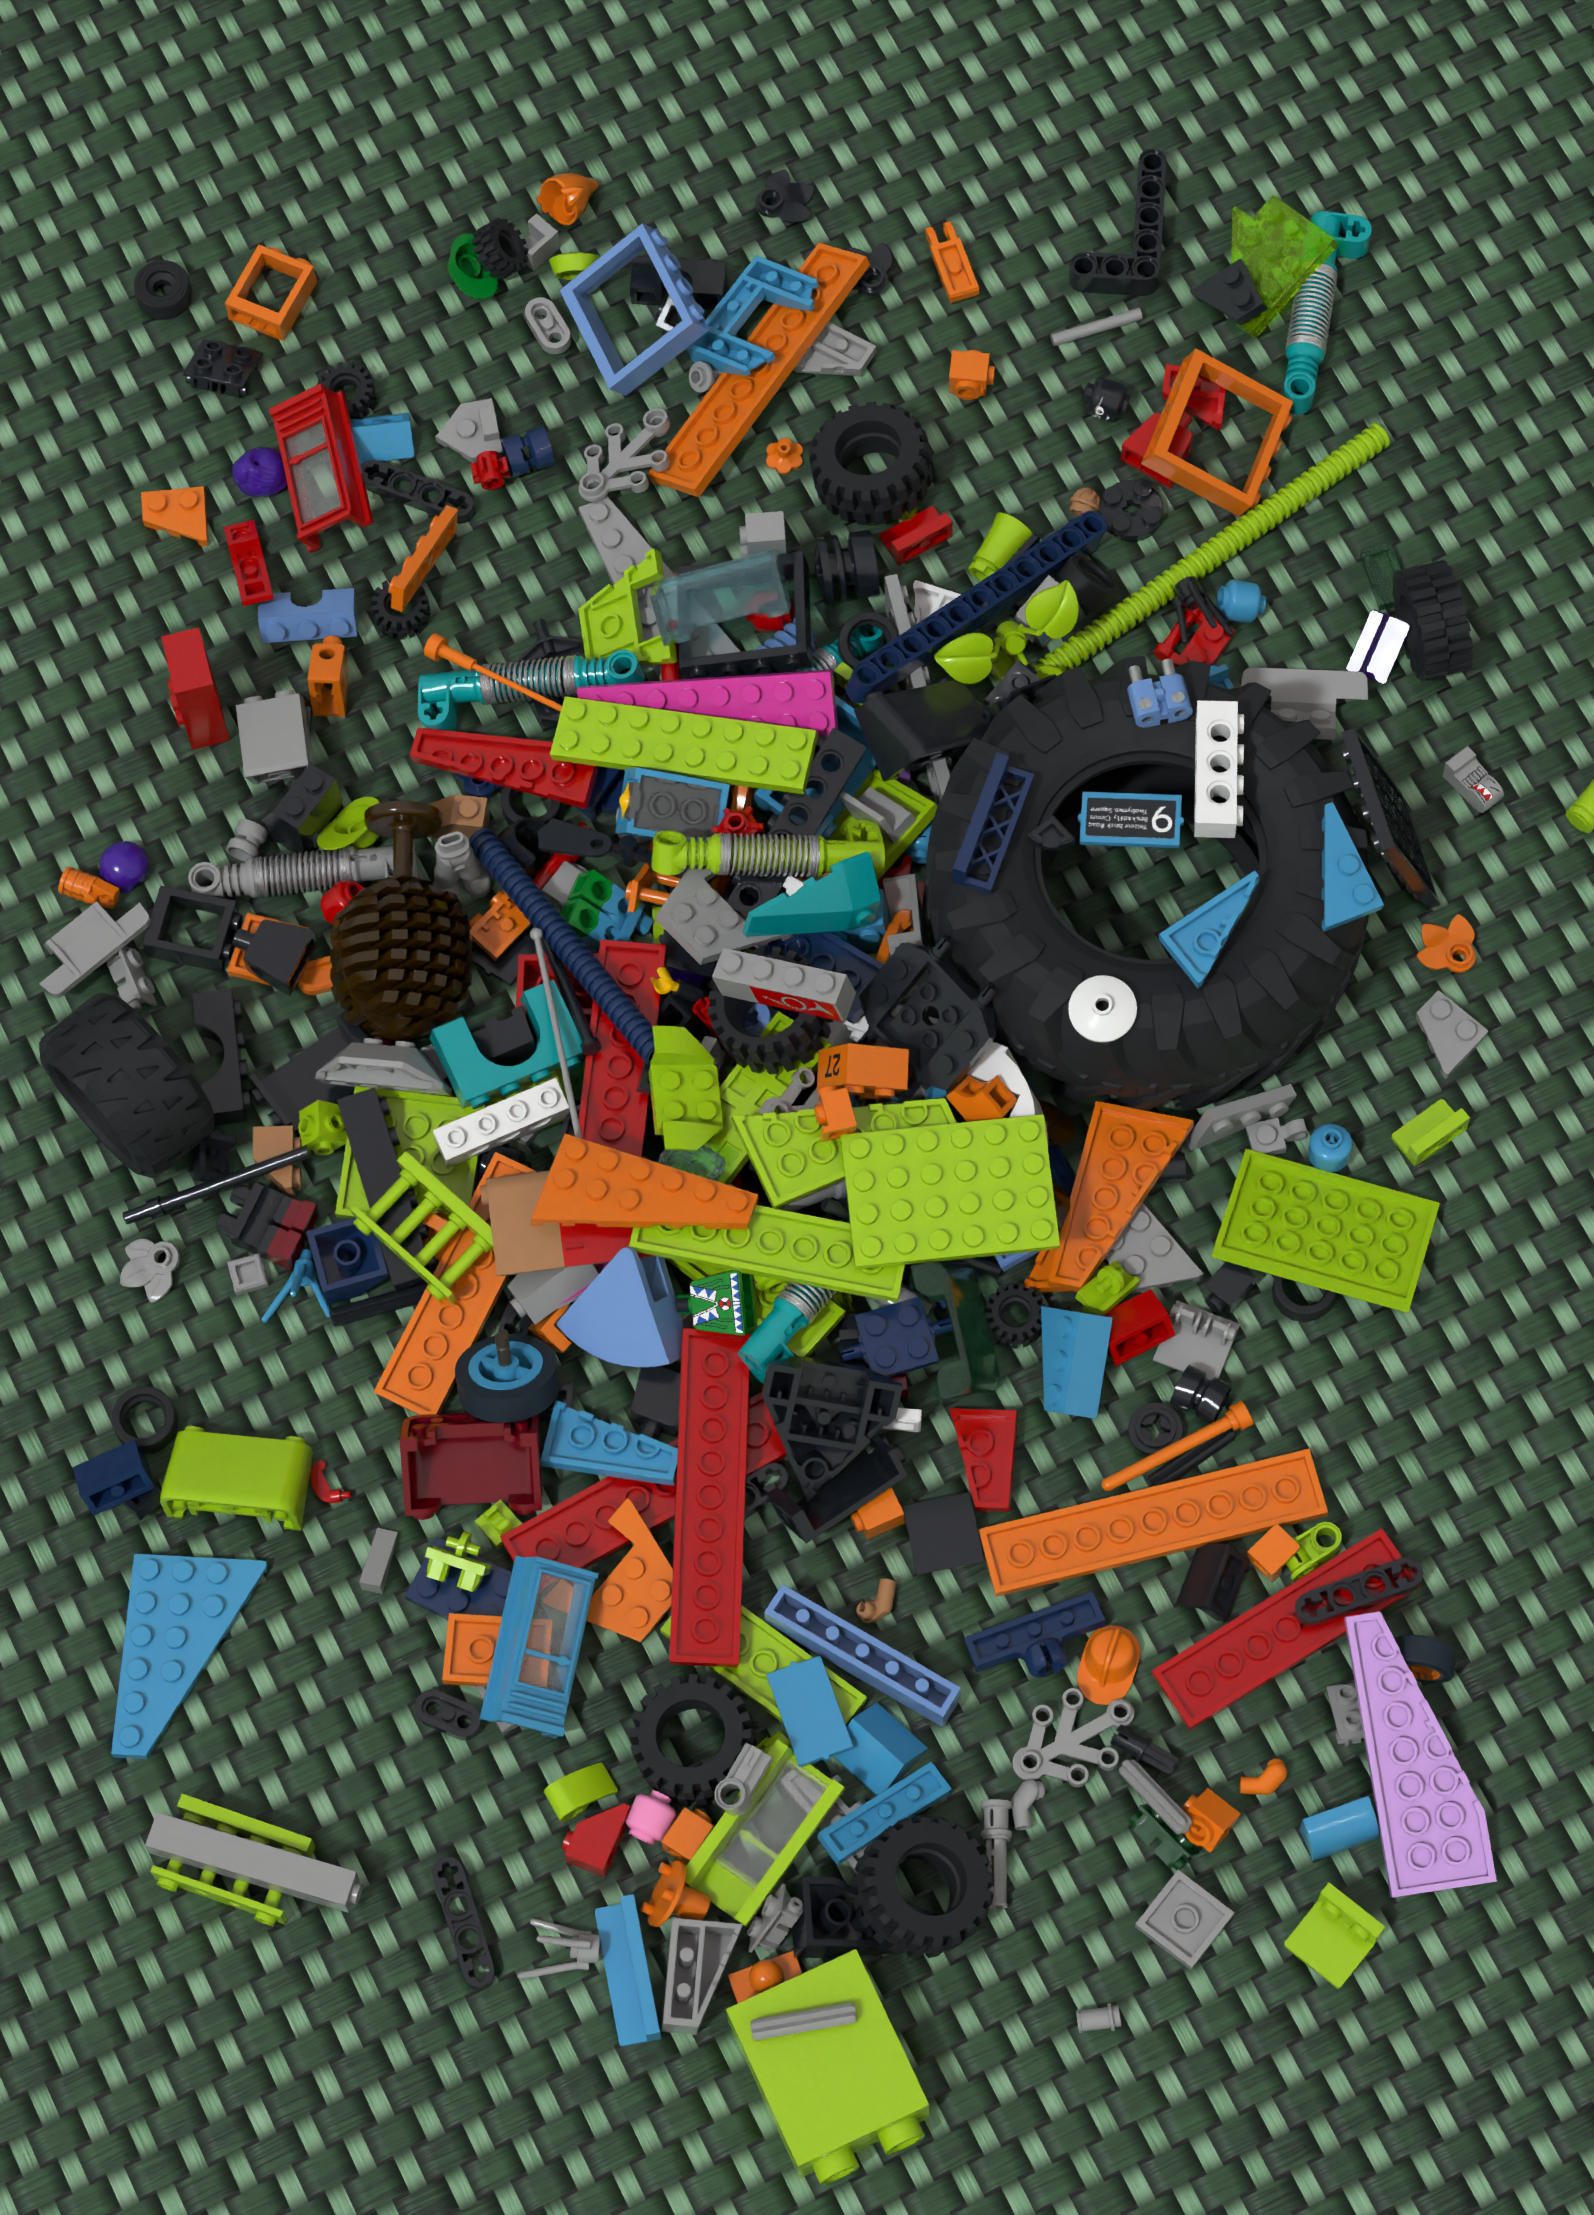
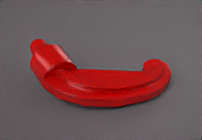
M322 1460L317 1461L313 1465L310 1475L312 1487L317 1497L323 1502L331 1504L340 1503L343 1499L350 1498L351 1493L348 1491L342 1492L341 1489H330L321 1472L326 1468V1464Z

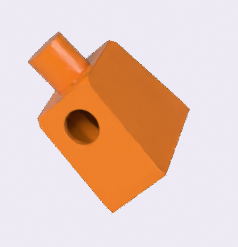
M327 636L323 639V643L312 645L307 681L313 716L345 717L349 668L345 646L342 644V640L336 636ZM324 683L332 684V689L325 687Z

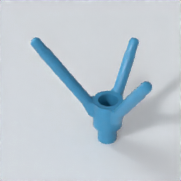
M308 1249L300 1251L299 1259L295 1261L294 1271L262 1317L263 1323L268 1322L289 1291L290 1295L294 1297L300 1286L312 1287L326 1317L330 1318L329 1305L326 1303L314 1273L315 1264L312 1262V1251Z

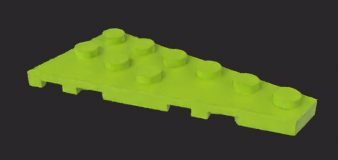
M945 1098L904 1101L901 1104L882 1105V1103L869 1104V1106L852 1107L857 1124L855 1133L957 1123ZM814 1109L779 1114L769 1112L755 1116L732 1115V1122L772 1208L776 1209L845 1180L841 1140L839 1138L821 1142L820 1133L824 1125H818Z

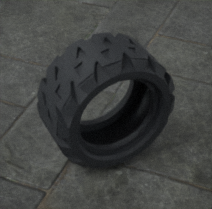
M96 993L41 1038L39 1042L40 1061L54 1085L95 1136L134 1173L150 1178L159 1177L213 1132V1109L196 1079L156 1030L121 998L107 993Z

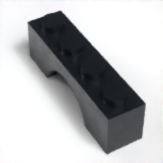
M231 988L192 993L195 1025L199 1036L214 1040L224 1049V1060L219 1071L211 1079L201 1084V1088L213 1109L214 1126L248 1122L247 1110L252 1109L250 1091L244 1089V1079H249L247 1059H241V1049H246L244 1029H238V1019L243 1018L241 999H235Z

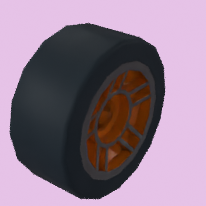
M1403 1635L1394 1638L1417 1682L1444 1683L1449 1682L1453 1678L1457 1652L1449 1643L1419 1635Z

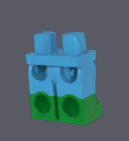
M594 869L578 874L567 897L569 901L564 903L560 915L577 933V936L588 947L599 952L600 940L634 942L630 939L632 932L639 936L645 935L653 923V919L643 911L644 903L634 913L628 912L629 901L625 899L626 892Z

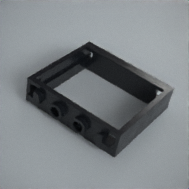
M803 551L677 567L679 668L684 679L770 674L781 671L795 672L798 669L812 668L809 566ZM794 580L796 645L692 658L690 593Z

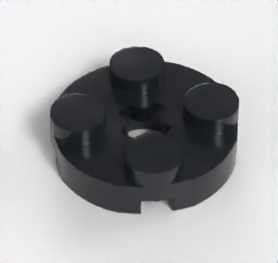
M1144 479L1138 481L1125 480L1108 487L1104 491L1100 504V514L1107 520L1108 526L1106 531L1111 535L1114 533L1120 536L1121 540L1126 542L1142 541L1156 532V528L1163 518V501L1159 493L1152 488V484ZM1127 506L1138 508L1136 516H1131L1129 512L1124 513L1123 510L1127 509Z

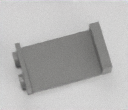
M909 874L883 879L890 919L893 918L894 914L903 909L910 910L913 917L911 926H913L914 931L887 936L890 955L895 952L901 943L909 942L928 947L926 925L916 875ZM929 969L924 972L905 997L914 994L918 986L930 974Z

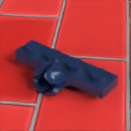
M1092 1591L964 1637V1644L976 1673L1004 1662L1021 1658L1025 1661L1032 1676L1046 1678L1048 1677L1044 1668L1047 1666L1046 1660H1048L1054 1674L1063 1670L1067 1665V1653L1063 1646L1066 1640L1105 1627L1106 1622Z

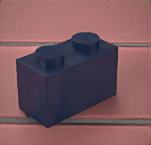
M135 1439L72 1467L79 1494L93 1516L155 1489L148 1460Z

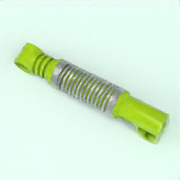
M862 819L853 820L847 824L846 840H825L823 836H806V834L803 836V839L800 834L797 836V839L794 834L791 836V839L788 834L785 836V839L783 834L780 835L779 839L777 834L774 835V838L771 834L768 835V838L763 834L761 838L759 833L756 835V838L753 833L750 835V838L747 833L744 835V838L741 833L738 838L737 834L734 833L731 839L730 833H715L711 837H706L705 841H703V837H698L697 841H695L694 837H689V841H687V838L682 833L666 830L657 832L654 835L651 868L662 875L680 874L686 869V866H688L689 870H694L695 866L697 870H702L704 866L705 870H710L714 875H727L729 873L731 876L735 873L736 876L739 874L742 876L747 874L749 876L752 873L753 876H756L758 873L759 876L763 874L765 876L769 874L774 876L776 874L777 877L780 875L783 877L786 875L797 877L799 874L800 877H803L805 874L806 877L813 876L815 878L821 877L824 873H832L830 866L839 861L868 851L872 858L875 874H883L885 847L880 827L872 821Z

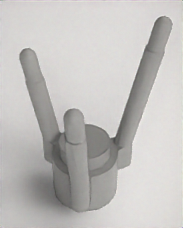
M531 1919V1925L572 1936L569 1939L539 1935L537 1936V1941L571 1947L570 1958H577V1961L519 1972L517 1977L524 1979L575 1969L589 1970V1963H598L600 1935L591 1934L592 1931L577 1930L548 1921Z

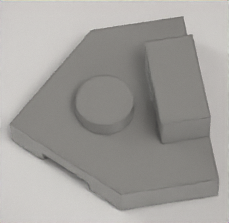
M492 398L461 404L436 435V441L444 447H450L460 453L463 458L472 463L477 462V455L484 451H496L499 453L500 458L503 457Z

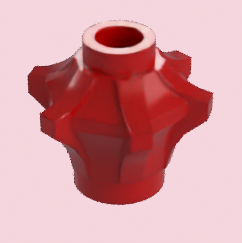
M747 806L744 811H730L726 808L723 810L725 816L719 826L712 827V833H730L731 839L734 833L737 834V838L740 833L743 835V838L746 833L749 835V838L753 833L756 838L758 833L760 834L764 831L763 823L756 822L753 817L754 810L752 807Z

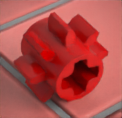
M484 451L477 455V462L470 464L474 484L481 483L483 489H498L504 485V478H510L507 457L500 458L499 453L496 451Z

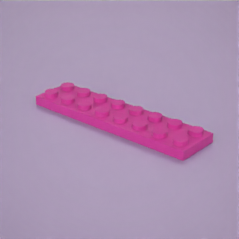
M833 669L588 685L577 688V697L580 699L816 730L818 737L822 734L828 737L833 727L838 730Z

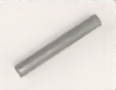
M1136 308L1051 334L1050 337L1053 346H1057L1142 320L1143 316L1140 308Z

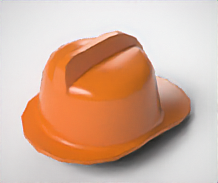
M1109 1625L1099 1628L1091 1634L1086 1643L1077 1675L1079 1689L1089 1701L1099 1705H1109L1114 1700L1122 1699L1128 1693L1140 1660L1141 1650L1138 1639L1131 1631L1121 1626Z

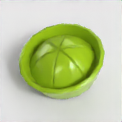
M569 252L551 257L549 263L556 278L573 280L601 256L591 253Z

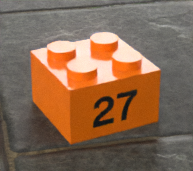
M846 1043L818 1050L817 1090L828 1086H837V1089L847 1087L849 1095H860L859 1100L879 1101L880 1098L895 1097V1092L907 1090L909 1049Z

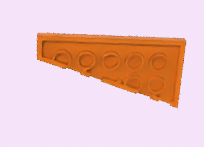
M1096 1101L1070 1196V1209L1059 1237L1060 1248L1056 1249L1051 1266L1048 1286L1078 1292L1090 1281L1194 1127V1120Z
M564 1134L531 1217V1226H543V1223H562V1226H575V1223L596 1224L597 1227L651 1228V1225H670V1228H683V1225L704 1226L706 1229L747 1230L758 1202V1194Z

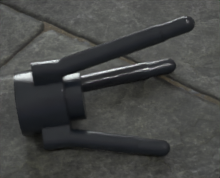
M1186 577L1175 585L1174 588L1177 596L1172 601L1176 607L1183 644L1188 642L1184 607L1188 610L1200 608L1211 628L1217 627L1214 616L1228 636L1232 637L1234 635L1224 617L1209 598L1206 589L1201 587L1197 577Z

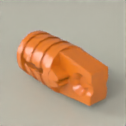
M70 866L64 870L58 886L59 894L67 895L78 901H84V903L89 905L97 901L101 907L114 909L119 902L120 892L118 887L100 879L98 876H92L87 872L84 873Z

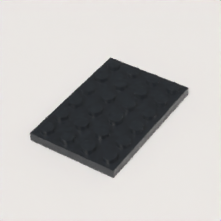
M1355 728L1342 732L1345 744L1341 746L1345 761L1347 764H1351L1355 773L1351 775V780L1358 794L1361 793L1365 802L1361 804V809L1367 823L1371 822L1374 833L1371 834V839L1378 853L1381 852L1385 863L1389 862L1393 873L1397 872L1401 883L1404 882L1408 892L1413 893L1416 902L1422 901L1427 909L1441 906L1402 791Z

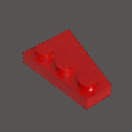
M949 1408L976 1511L1010 1512L1018 1426L1017 1411Z

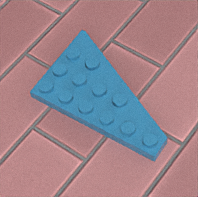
M134 1554L111 1751L113 1757L149 1758L156 1747L159 1737L169 1727V1722L180 1704L184 1703L197 1683L198 1676L211 1661V1656L223 1638L225 1639L239 1617L240 1610L253 1595L252 1592L264 1573H267V1561Z

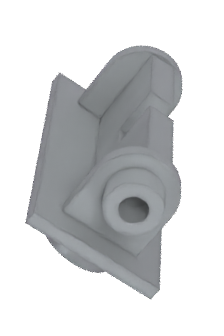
M124 946L106 962L116 984L126 980L125 984L117 988L121 999L137 1012L142 1009L141 1004L144 1002L156 1006L157 1002L153 995L155 989L152 982L144 974L141 955L136 949Z
M785 1884L780 1886L774 1896L770 1894L767 1897L761 1915L752 1918L747 1930V1935L751 1937L748 1952L752 1953L757 1945H760L766 1951L777 1949L788 1934L789 1928L793 1927L803 1913V1903L800 1899L784 1895Z

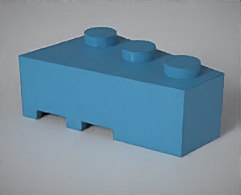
M1041 1306L1044 1410L1097 1419L1112 1317Z

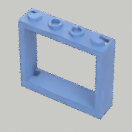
M643 223L560 289L608 388L625 396L710 330L702 315L705 311L694 300L691 284L683 278L679 270L681 265L678 259L670 253L666 245L668 243L667 238L661 235L658 228L654 229ZM646 249L682 321L624 367L588 295Z

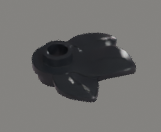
M787 170L775 172L766 180V188L758 194L756 208L765 217H779L787 223L806 221L811 217V213L805 206L813 196L814 186L804 183H790ZM769 202H773L776 205L769 206L766 204Z
M880 243L872 250L871 254H868L862 250L848 247L847 251L866 256L870 263V266L852 290H860L868 296H876L884 292L888 286L887 273L893 264L889 248L884 243ZM871 280L878 281L875 284H868Z

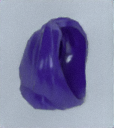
M269 447L251 449L245 452L233 464L232 475L234 483L247 496L268 497L282 491L287 485L281 453Z

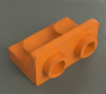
M502 890L491 899L488 904L491 908L484 916L478 913L470 921L472 941L495 961L531 925L523 915V912L517 908V905Z

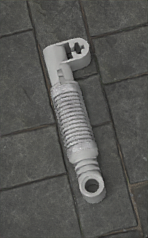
M413 843V877L419 878L416 846ZM393 845L366 849L347 846L340 848L339 852L338 849L333 850V852L332 850L326 852L323 849L322 854L320 850H317L316 854L312 850L310 855L308 851L304 855L300 851L298 855L294 852L293 857L288 853L287 858L283 853L281 858L278 854L275 858L273 855L270 858L265 856L264 861L261 856H257L256 858H248L245 863L240 864V867L237 864H232V868H230L228 864L224 865V869H221V865L215 866L209 862H201L191 868L188 880L192 892L218 898H224L226 893L228 897H233L234 892L236 896H241V892H244V895H249L252 898L269 897V887H271L273 897L275 892L280 896L281 891L286 895L287 890H289V894L293 893L292 890H295L297 894L298 889H301V893H304V888H306L308 893L310 888L315 892V887H318V890L321 891V886H324L326 891L327 886L332 888L333 885L341 880H350L361 884L364 881L392 877ZM205 880L213 881L210 886H199Z

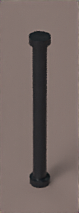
M541 938L542 947L582 1041L580 1045L584 1055L596 1054L601 1049V1043L592 1033L562 960L551 949V946L545 942V939Z

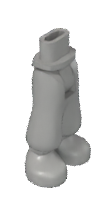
M459 831L441 836L435 845L436 865L432 886L440 888L442 893L445 891L455 893L460 900L461 891L458 883L460 878L463 888L469 896L474 898L486 896L491 890V877L488 871L481 867L480 861L469 844L468 837Z

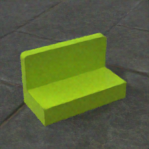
M1440 1099L1395 1131L1391 1139L1416 1167L1466 1131L1470 1117L1462 1108L1454 1112L1444 1099Z

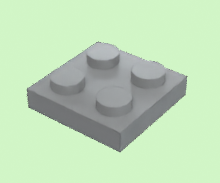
M1177 1870L1136 1922L1135 1928L1188 1969L1192 1970L1232 1919L1234 1912L1180 1870Z

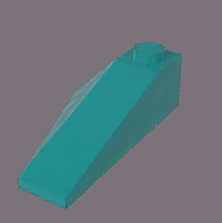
M867 851L839 861L830 866L832 873L815 881L812 876L803 881L804 886L799 888L796 893L790 896L787 893H782L749 911L743 929L744 935L751 937L848 931L858 926L866 927L875 920L881 903L871 855Z

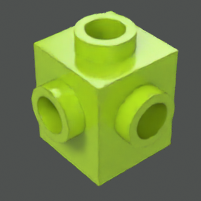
M317 1100L299 1111L300 1122L298 1130L301 1137V1147L308 1145L310 1150H313L317 1155H329L346 1144L347 1133L338 1104Z

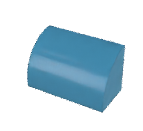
M1369 1796L1302 1820L1300 1827L1312 1861L1379 1837L1378 1824Z

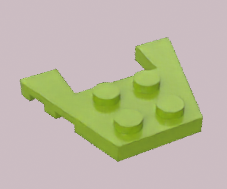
M655 548L650 549L644 554L646 558L637 566L632 564L623 571L624 577L613 586L610 584L606 585L578 608L585 659L598 658L599 660L600 657H605L607 660V657L615 651L629 650L634 653L641 666L678 662L673 635L665 632L644 641L637 589L665 578L661 552Z

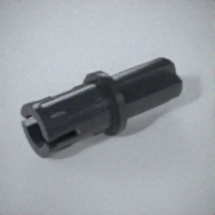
M1122 1724L1117 1728L1118 1735L1114 1733L1111 1739L1113 1746H1117L1136 1757V1762L1141 1763L1143 1761L1166 1775L1171 1776L1175 1772L1179 1764L1178 1757L1153 1744V1739L1150 1737L1146 1740L1125 1728Z

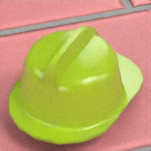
M362 797L349 803L320 832L317 838L318 846L324 850H335L347 846L365 849L374 844L379 835L367 829L364 823V813L369 807L378 804L379 800L374 797Z

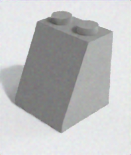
M284 690L276 692L275 698L263 700L262 696H253L243 699L244 704L236 705L244 776L252 784L256 785L292 778L308 764L311 763L316 766L304 698L299 693L294 694V690Z

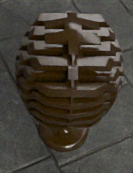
M388 801L375 804L366 809L364 823L372 833L393 839V876L377 880L371 886L359 891L348 902L347 907L339 911L332 921L335 929L331 932V944L333 947L330 951V962L332 964L330 979L333 984L331 990L335 1003L340 1001L341 1008L349 1011L343 1015L346 1023L353 1026L361 1023L363 1029L374 1031L369 1035L395 1041H410L430 1035L432 1029L444 1025L450 1018L455 1016L459 1007L467 1003L471 995L468 987L472 985V973L470 970L472 967V936L468 915H463L462 909L454 906L460 902L457 894L450 891L442 893L440 888L430 886L433 882L413 877V839L424 838L438 832L443 825V813L438 808L422 802Z

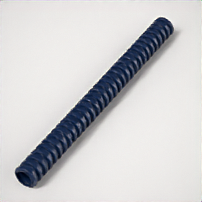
M490 828L476 831L470 837L469 844L480 863L490 872L495 881L501 885V888L512 899V902L517 905V908L523 912V915L534 928L542 930V938L545 939V942L551 946V949L562 960V963L568 967V970L579 981L580 985L585 987V991L602 1008L603 1013L619 1029V1032L625 1036L626 1041L642 1057L645 1064L650 1065L655 1052L651 1023L640 1012L639 1008L634 1005V1002L628 998V995L617 984L616 980L611 977V974L605 970L600 961L594 957L592 951L588 950L587 945L577 936V933L560 915L559 911L555 909L554 905L549 902V899L532 882L530 876L516 862V859L499 842Z

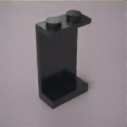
M347 1010L336 1017L339 1026L337 1029L262 1080H259L255 1073L249 1076L252 1088L249 1090L250 1094L259 1106L266 1105L271 1112L268 1114V1118L274 1126L293 1125L295 1133L299 1132L300 1110L317 1100L338 1104L337 1099L354 1094L355 1087L328 1085L315 1079L316 1072L352 1042L363 1043L364 1038H368L359 1025L353 1026L346 1023L343 1015L348 1013Z
M882 1433L875 1434L870 1439L869 1446L872 1449L870 1454L823 1484L809 1502L804 1497L795 1503L778 1487L766 1494L779 1519L806 1544L908 1476L902 1465L906 1461L902 1452L895 1444L891 1446Z

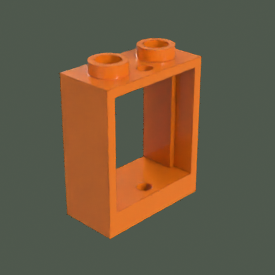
M258 244L225 302L228 319L284 341L317 284L314 266L305 259H294L284 255L277 248H267ZM264 266L298 279L279 313L245 300Z

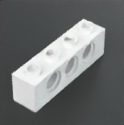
M1197 700L1194 837L1235 838L1236 826H1243V806L1237 805V795H1243L1244 776L1237 775V765H1243L1244 744H1237L1238 734L1244 733V714H1238V701ZM1220 735L1224 736L1227 740L1217 742L1213 737ZM1215 766H1222L1226 768L1227 771L1219 773L1214 771L1212 768ZM1220 796L1225 798L1227 801L1224 803H1216L1212 800V798Z
M554 1078L434 1129L433 1136L444 1163L449 1168L489 1151L493 1147L501 1146L564 1119L569 1113V1106L557 1079Z

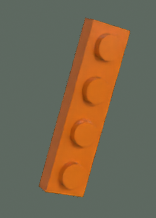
M446 505L439 516H434L427 535H422L419 538L414 554L407 556L399 576L395 575L392 578L388 592L392 594V609L400 612L404 611L457 532L458 509Z

